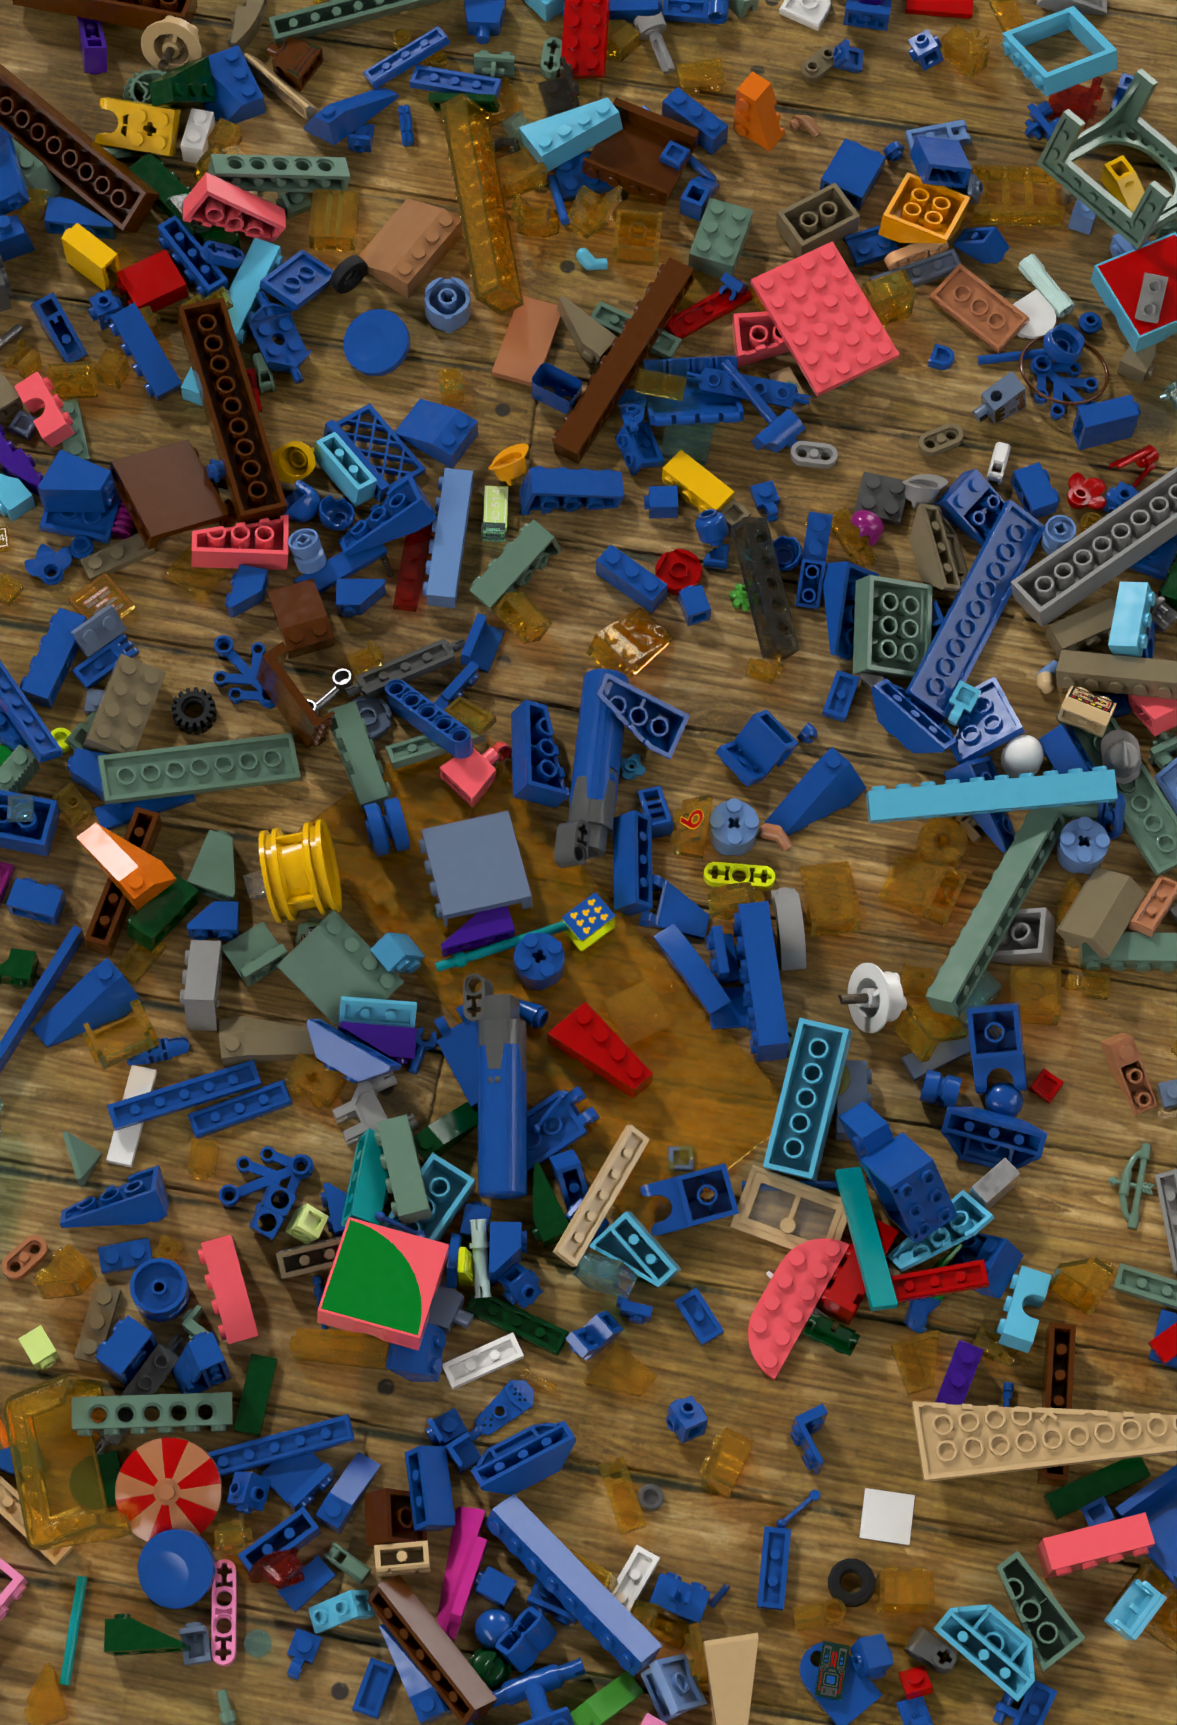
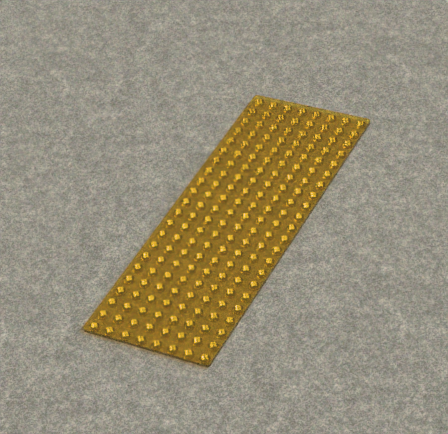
M473 745V748L480 753V751ZM450 753L394 770L391 762L383 767L384 774L382 778L384 782L388 781L392 795L389 796V799L398 797L408 832L410 849L397 852L394 849L391 838H389V854L376 857L372 843H370L368 838L365 814H361L353 790L311 820L314 826L316 820L324 819L327 824L336 854L341 886L383 935L387 932L409 935L426 956L420 962L421 966L415 971L416 974L459 1024L463 1020L456 1008L463 1005L464 981L471 974H479L491 981L494 994H511L521 1000L545 1006V1010L549 1011V1016L541 1029L531 1028L526 1023L527 1104L533 1108L558 1090L570 1092L577 1086L582 1089L586 1098L576 1103L575 1106L580 1114L593 1107L600 1118L594 1123L585 1126L588 1134L566 1149L567 1151L574 1150L581 1162L582 1168L593 1181L626 1125H633L650 1139L613 1204L621 1214H624L626 1211L632 1212L642 1225L651 1232V1228L655 1223L664 1221L670 1216L672 1206L666 1197H645L641 1195L640 1188L650 1183L726 1163L727 1170L771 1135L781 1092L725 1029H711L709 1015L698 998L693 996L690 989L624 914L614 910V903L580 865L567 868L557 866L554 858L556 837L522 799L513 797V789L497 771L493 784L472 808L440 778V767L455 758ZM384 807L380 808L382 816H385ZM508 811L532 895L531 908L522 909L521 903L508 905L515 929V936L563 921L562 917L595 892L616 915L615 928L583 952L577 949L564 932L551 935L562 944L564 950V972L559 982L544 990H533L520 982L514 970V952L516 947L468 962L466 966L460 968L455 966L437 972L435 962L453 957V955L442 957L441 944L477 913L450 918L446 927H444L442 918H435V904L438 903L437 896L432 897L429 882H433L431 875H426L424 861L427 860L426 853L421 854L418 840L422 839L421 829ZM303 827L299 829L298 833L303 832ZM482 982L476 985L475 993L482 988ZM585 1001L653 1073L652 1084L634 1099L608 1083L602 1076L588 1070L585 1065L576 1059L573 1060L565 1055V1052L547 1043V1033ZM668 1146L680 1147L679 1151H673V1162L668 1160ZM694 1156V1171L675 1170L674 1165H689V1160Z

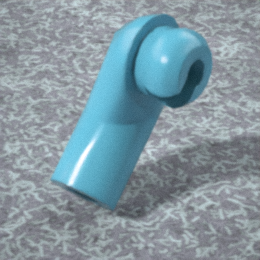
M578 249L576 253L577 261L586 270L608 269L607 258L595 259L588 249Z

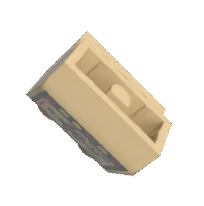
M1071 686L1060 708L1057 720L1103 738L1114 713L1116 703L1105 696L1091 694L1085 688Z

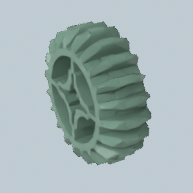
M151 66L150 71H145L142 68L141 74L134 72V78H128V84L124 85L123 99L139 102L137 96L140 95L143 99L141 103L152 104L149 83L164 74L170 73V71L154 70ZM165 106V107H171V108H177V109H180V107H175V106Z

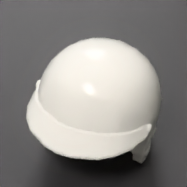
M1019 735L1013 738L1002 751L1001 765L1003 770L1011 778H1019V774L1034 773L1035 775L1043 762V748L1040 742L1030 735Z

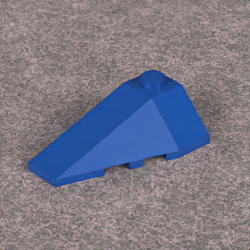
M380 87L331 103L314 115L304 126V130L335 146L347 137L348 134L354 132L398 99L399 95L385 87Z
M409 475L393 486L386 493L388 497L379 506L375 504L370 509L372 511L365 520H359L339 540L346 556L417 532L423 527L430 525L437 518L432 505L412 475Z
M831 747L813 765L767 818L765 823L781 826L786 835L790 836L808 827L809 824L821 818L824 819L841 808L844 809L850 806L866 790V786L852 764Z
M107 957L88 972L32 1030L47 1048L73 1039L78 1034L88 1030L101 1028V1025L108 1022H116L123 1019L141 1005L142 1001L124 975Z
M160 1166L137 1172L127 1177L129 1182L117 1188L114 1185L107 1187V1191L100 1197L95 1199V1197L90 1196L62 1210L61 1228L135 1225L162 1220L168 1216L169 1200Z

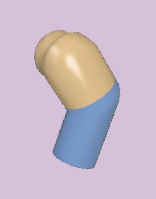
M1055 660L1051 661L1037 673V686L1044 694L1054 690L1052 676L1056 674L1058 664Z

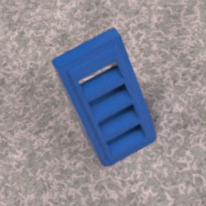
M661 786L637 791L643 814L651 816V818L663 815L662 817L651 819L652 839L673 834V821ZM655 797L659 798L656 800L646 802V799H651Z

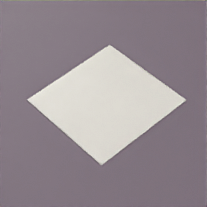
M865 1488L859 1538L910 1545L915 1495Z

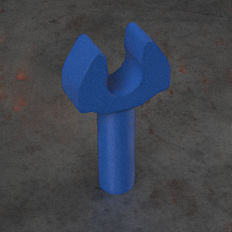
M423 1027L419 1028L416 1032L417 1048L415 1050V1059L411 1061L408 1072L415 1075L418 1073L425 1052L431 1049L435 1050L437 1046L435 1031L432 1032L429 1041L424 1042L421 1040L424 1033Z

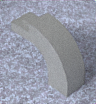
M787 887L771 890V901L777 926L778 959L781 970L806 969L805 932L799 893L796 892L795 888L790 889Z

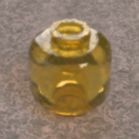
M241 1519L220 1522L217 1530H213L216 1552L220 1551L224 1557L238 1555L248 1548L249 1543H253L251 1527H246Z

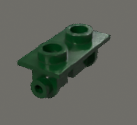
M812 1313L803 1334L815 1342L823 1343L833 1348L838 1353L851 1356L860 1335L856 1334V1330L839 1323L835 1331L832 1329L834 1320L820 1313L817 1315Z

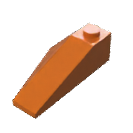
M97 823L76 837L84 849L137 910L177 881V878L161 860Z

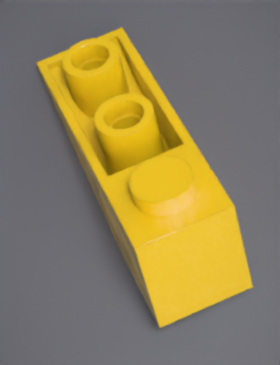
M1124 155L1104 164L1100 180L1113 197L1134 213L1145 191L1136 171Z

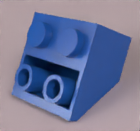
M977 1233L964 1241L952 1265L984 1259L989 1287L973 1290L981 1295L1000 1299L1024 1255L1008 1239Z

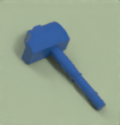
M728 359L720 365L728 373V376L739 386L752 405L769 424L751 440L757 451L769 449L778 453L786 445L790 449L793 444L798 442L795 437L806 428L796 414L788 408L778 417Z

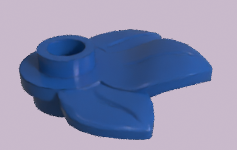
M42 543L37 550L36 559L24 561L25 568L30 575L40 577L45 584L56 585L63 580L64 571L71 565L72 554L69 547H64L56 553L52 548ZM50 573H56L55 576H48Z

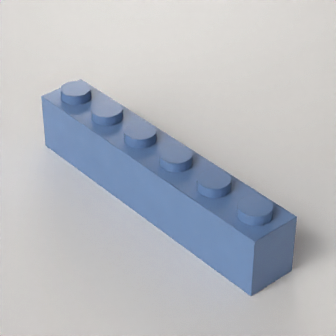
M445 468L444 477H439L438 491H441V498L436 497L435 511L438 512V518L433 520L432 532L435 533L434 540L430 539L429 553L432 554L431 561L427 560L426 575H429L428 582L423 584V596H426L427 605L456 608L473 489V471Z

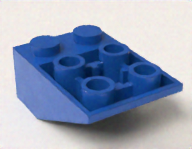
M975 468L963 472L934 505L940 507L942 515L951 524L983 546L1005 501Z

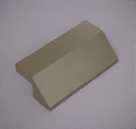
M1096 867L1092 870L1056 932L1072 949L1086 942L1103 960L1112 953L1146 893L1130 876Z

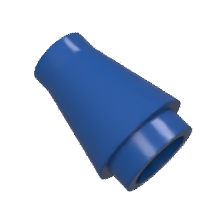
M520 999V1018L531 1028L541 1029L548 1019L549 1011L545 1010V1006Z

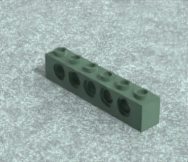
M211 154L208 168L209 174L245 191L347 193L350 180L346 157Z
M232 1392L71 1398V1432H77V1436H93V1431H104V1435L113 1436L120 1435L121 1430H131L132 1435L147 1434V1430L157 1429L158 1434L173 1433V1429L183 1428L184 1433H198L200 1428H211V1432H225L226 1427H231L233 1424ZM206 1406L210 1408L212 1417L208 1420L201 1419L198 1416V1409L200 1407ZM149 1408H154L159 1413V1419L153 1422L148 1421L144 1416V1412ZM173 1408H182L186 1413V1417L181 1421L173 1419L171 1416ZM122 1409H128L131 1411L133 1418L129 1422H122L118 1418V1412ZM95 1410H102L106 1415V1419L102 1423H95L91 1419V1413Z

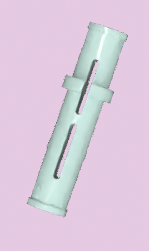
M486 1219L470 1220L472 1243H469V1246L473 1252L475 1298L491 1297L488 1261L490 1242H487Z

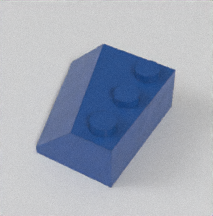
M239 45L209 55L216 102L203 105L206 111L214 112L215 120L223 128L266 113L264 97Z

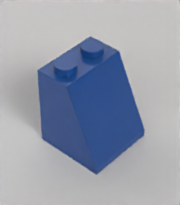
M61 449L37 487L43 508L48 512L106 513L109 506H113L117 499L115 482L110 470Z

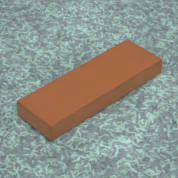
M1159 875L1130 921L1129 928L1152 937L1177 898V881Z

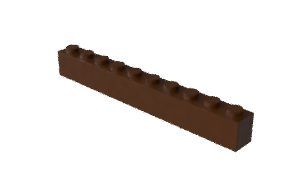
M670 257L666 264L660 266L654 283H649L645 297L642 301L639 300L637 302L631 319L628 318L625 321L621 335L613 340L609 354L602 357L596 374L593 373L588 380V387L584 393L581 392L578 395L576 406L566 414L564 425L554 433L552 442L555 453L577 464L580 463L642 365L643 360L649 354L695 281L693 268Z

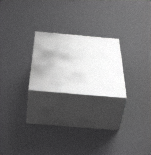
M1004 1158L971 1187L969 1195L985 1209L989 1210L1014 1188L1020 1172Z

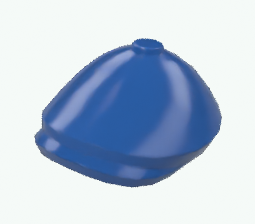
M1061 323L1050 329L1044 336V349L1053 361L1061 364L1072 363L1079 359L1082 354L1084 337L1071 325Z

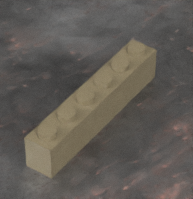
M1061 650L1056 668L1057 687L1070 689L1071 686L1082 687L1089 691L1177 699V661Z

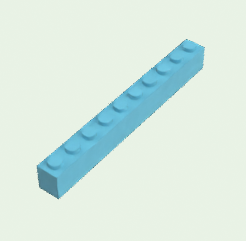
M1107 766L1093 767L1092 771L1083 772L1082 768L1069 769L1066 774H1058L1057 770L1045 771L1043 776H1034V773L1019 774V778L1010 779L1009 775L994 776V780L985 781L984 777L970 778V782L960 783V779L946 780L945 784L935 785V781L920 783V787H911V784H898L896 789H886V786L871 787V791L866 793L869 824L1109 803L1118 799L1115 770H1107Z

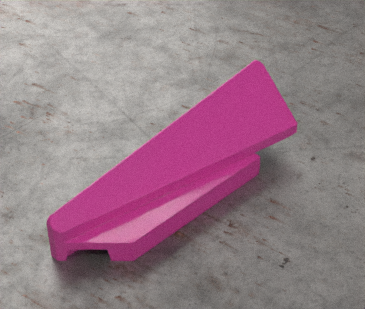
M461 1506L457 1507L455 1513V1525L452 1530L437 1615V1623L453 1643H455L488 1545L487 1539L479 1537L486 1518V1511Z

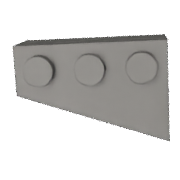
M191 940L190 950L185 951V965H188L187 970L183 969L182 984L185 985V989L180 990V1004L184 1005L187 1030L217 1031L216 1008L219 1009V1000L217 998L219 986H221L223 958L221 941Z

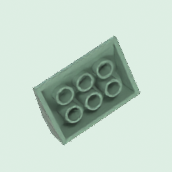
M868 575L856 580L853 675H860L863 672L883 676L884 678L912 679L931 644L933 585L875 575Z
M334 910L277 965L284 975L336 1027L339 1024L341 996L386 1000L404 983L395 972H388L370 950L371 947Z

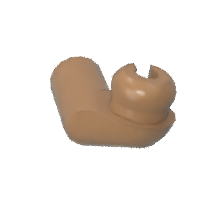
M795 115L789 121L791 130L807 129L814 138L823 131L809 115Z

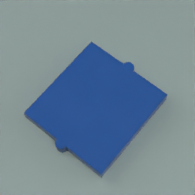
M744 987L723 988L731 1003L709 1016L711 1030L747 1027V1007H744L742 997Z

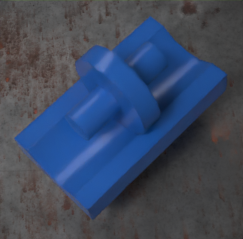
M1044 101L1037 106L1031 103L1027 107L1030 110L1029 116L1034 123L1031 119L1025 122L1028 128L1024 134L1027 138L1035 136L1037 140H1040L1043 137L1040 133L1041 131L1049 140L1060 118L1056 117L1048 123L1046 118L1053 114L1049 103Z

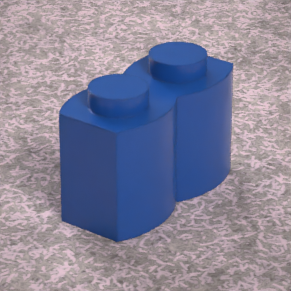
M531 1606L518 1616L513 1627L501 1635L495 1648L512 1667L522 1673L535 1662L539 1652L546 1649L552 1643L557 1631L542 1613Z

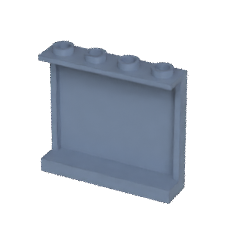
M508 811L421 829L422 839L418 840L421 854L426 853L427 860L424 861L426 875H431L433 882H429L432 897L437 896L438 903L435 904L438 919H443L444 927L448 926V919L518 903H521L522 909L532 907V895Z

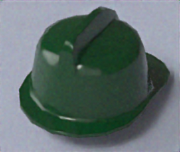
M482 1647L468 1661L491 1691L501 1688V1684L508 1680L511 1673V1665L498 1650H488Z

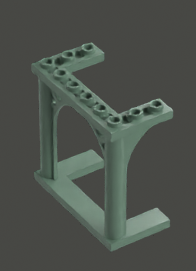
M1143 69L1136 71L1120 103L1104 119L1085 131L1081 132L1086 124L1070 109L1064 111L1037 162L1039 167L1137 249L1144 246L1151 234L1177 219V147L1140 117L1158 84ZM1119 144L1133 147L1146 153L1168 172L1173 182V196L1160 184L1153 181L1147 187L1133 213L1073 162L1104 145Z

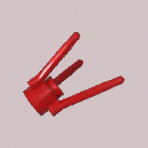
M1149 444L1141 450L1138 449L1134 453L1110 463L1109 468L1117 466L1118 469H1121L1133 462L1140 468L1145 467L1146 469L1132 484L1134 488H1137L1148 473L1156 468L1154 463L1159 460V454Z

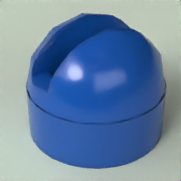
M808 722L797 738L806 744H810L814 740L809 736L812 735L817 738L818 732Z

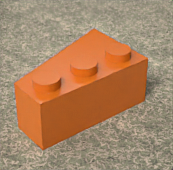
M753 71L736 90L733 129L740 136L747 137L770 152L784 136L785 130L782 127L780 128L779 125L781 116L780 113L775 111L774 106L777 102L771 82Z

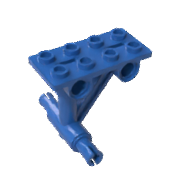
M581 1657L560 1666L551 1664L538 1670H529L519 1677L503 1682L501 1688L492 1691L497 1700L491 1709L506 1703L512 1706L527 1700L532 1713L531 1720L518 1725H575L568 1707L555 1711L550 1709L545 1693L561 1688L564 1685L563 1682L586 1675Z

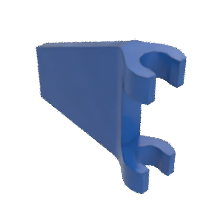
M652 874V891H661L657 912L655 915L652 912L643 910L638 925L665 929L674 923L682 934L704 939L710 915L669 881Z

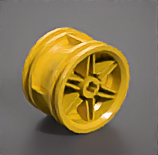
M324 819L316 820L315 826L311 821L305 822L303 832L284 835L279 827L273 828L271 834L268 830L260 831V865L268 903L275 921L278 924L284 923L286 917L289 921H295L298 918V911L318 908L321 915L329 914L330 909L336 913L341 912L342 891L339 869L331 835Z

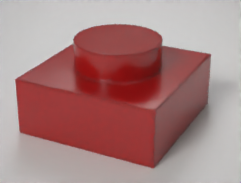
M924 1665L898 1672L907 1700L933 1693V1687Z

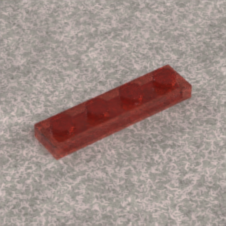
M432 524L405 537L393 609L418 611Z

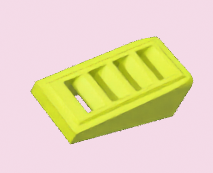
M460 1247L457 1266L458 1284L460 1286L475 1287L473 1254L466 1247Z

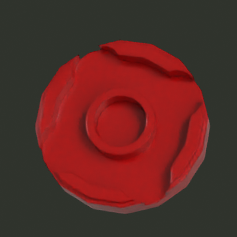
M674 549V551L662 554L657 560L655 576L667 584L668 593L679 595V591L690 585L698 586L701 582L702 566L698 557L692 552L684 549Z

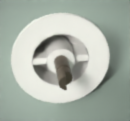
M862 963L857 966L850 977L848 993L838 995L841 1005L848 1004L854 1023L860 1030L866 1033L880 1031L886 1022L895 1021L901 1011H904L907 1007V1000L903 996L899 974L889 971L883 972L873 963Z

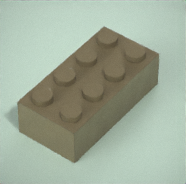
M121 653L115 663L82 747L90 751L106 754L136 751L166 672Z

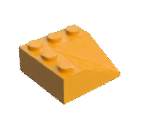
M907 172L883 214L878 235L898 243L946 244L958 231L964 220L971 197L944 186L923 184L919 176Z

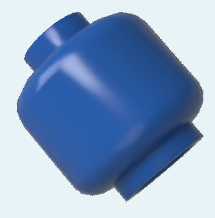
M716 509L701 512L698 516L699 518L695 521L700 541L710 544V546L722 544L724 542L723 539L729 534L724 514L717 512Z

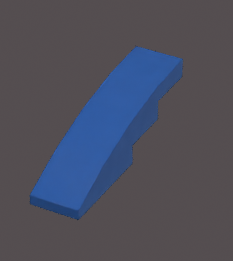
M674 923L653 936L679 978L682 977L693 996L698 998L709 1016L731 1003L730 998L715 976Z

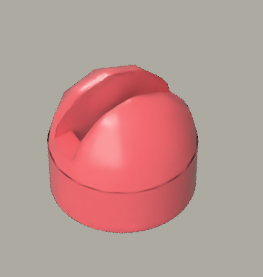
M496 742L491 747L500 756L499 763H504L510 759L512 748L505 742Z

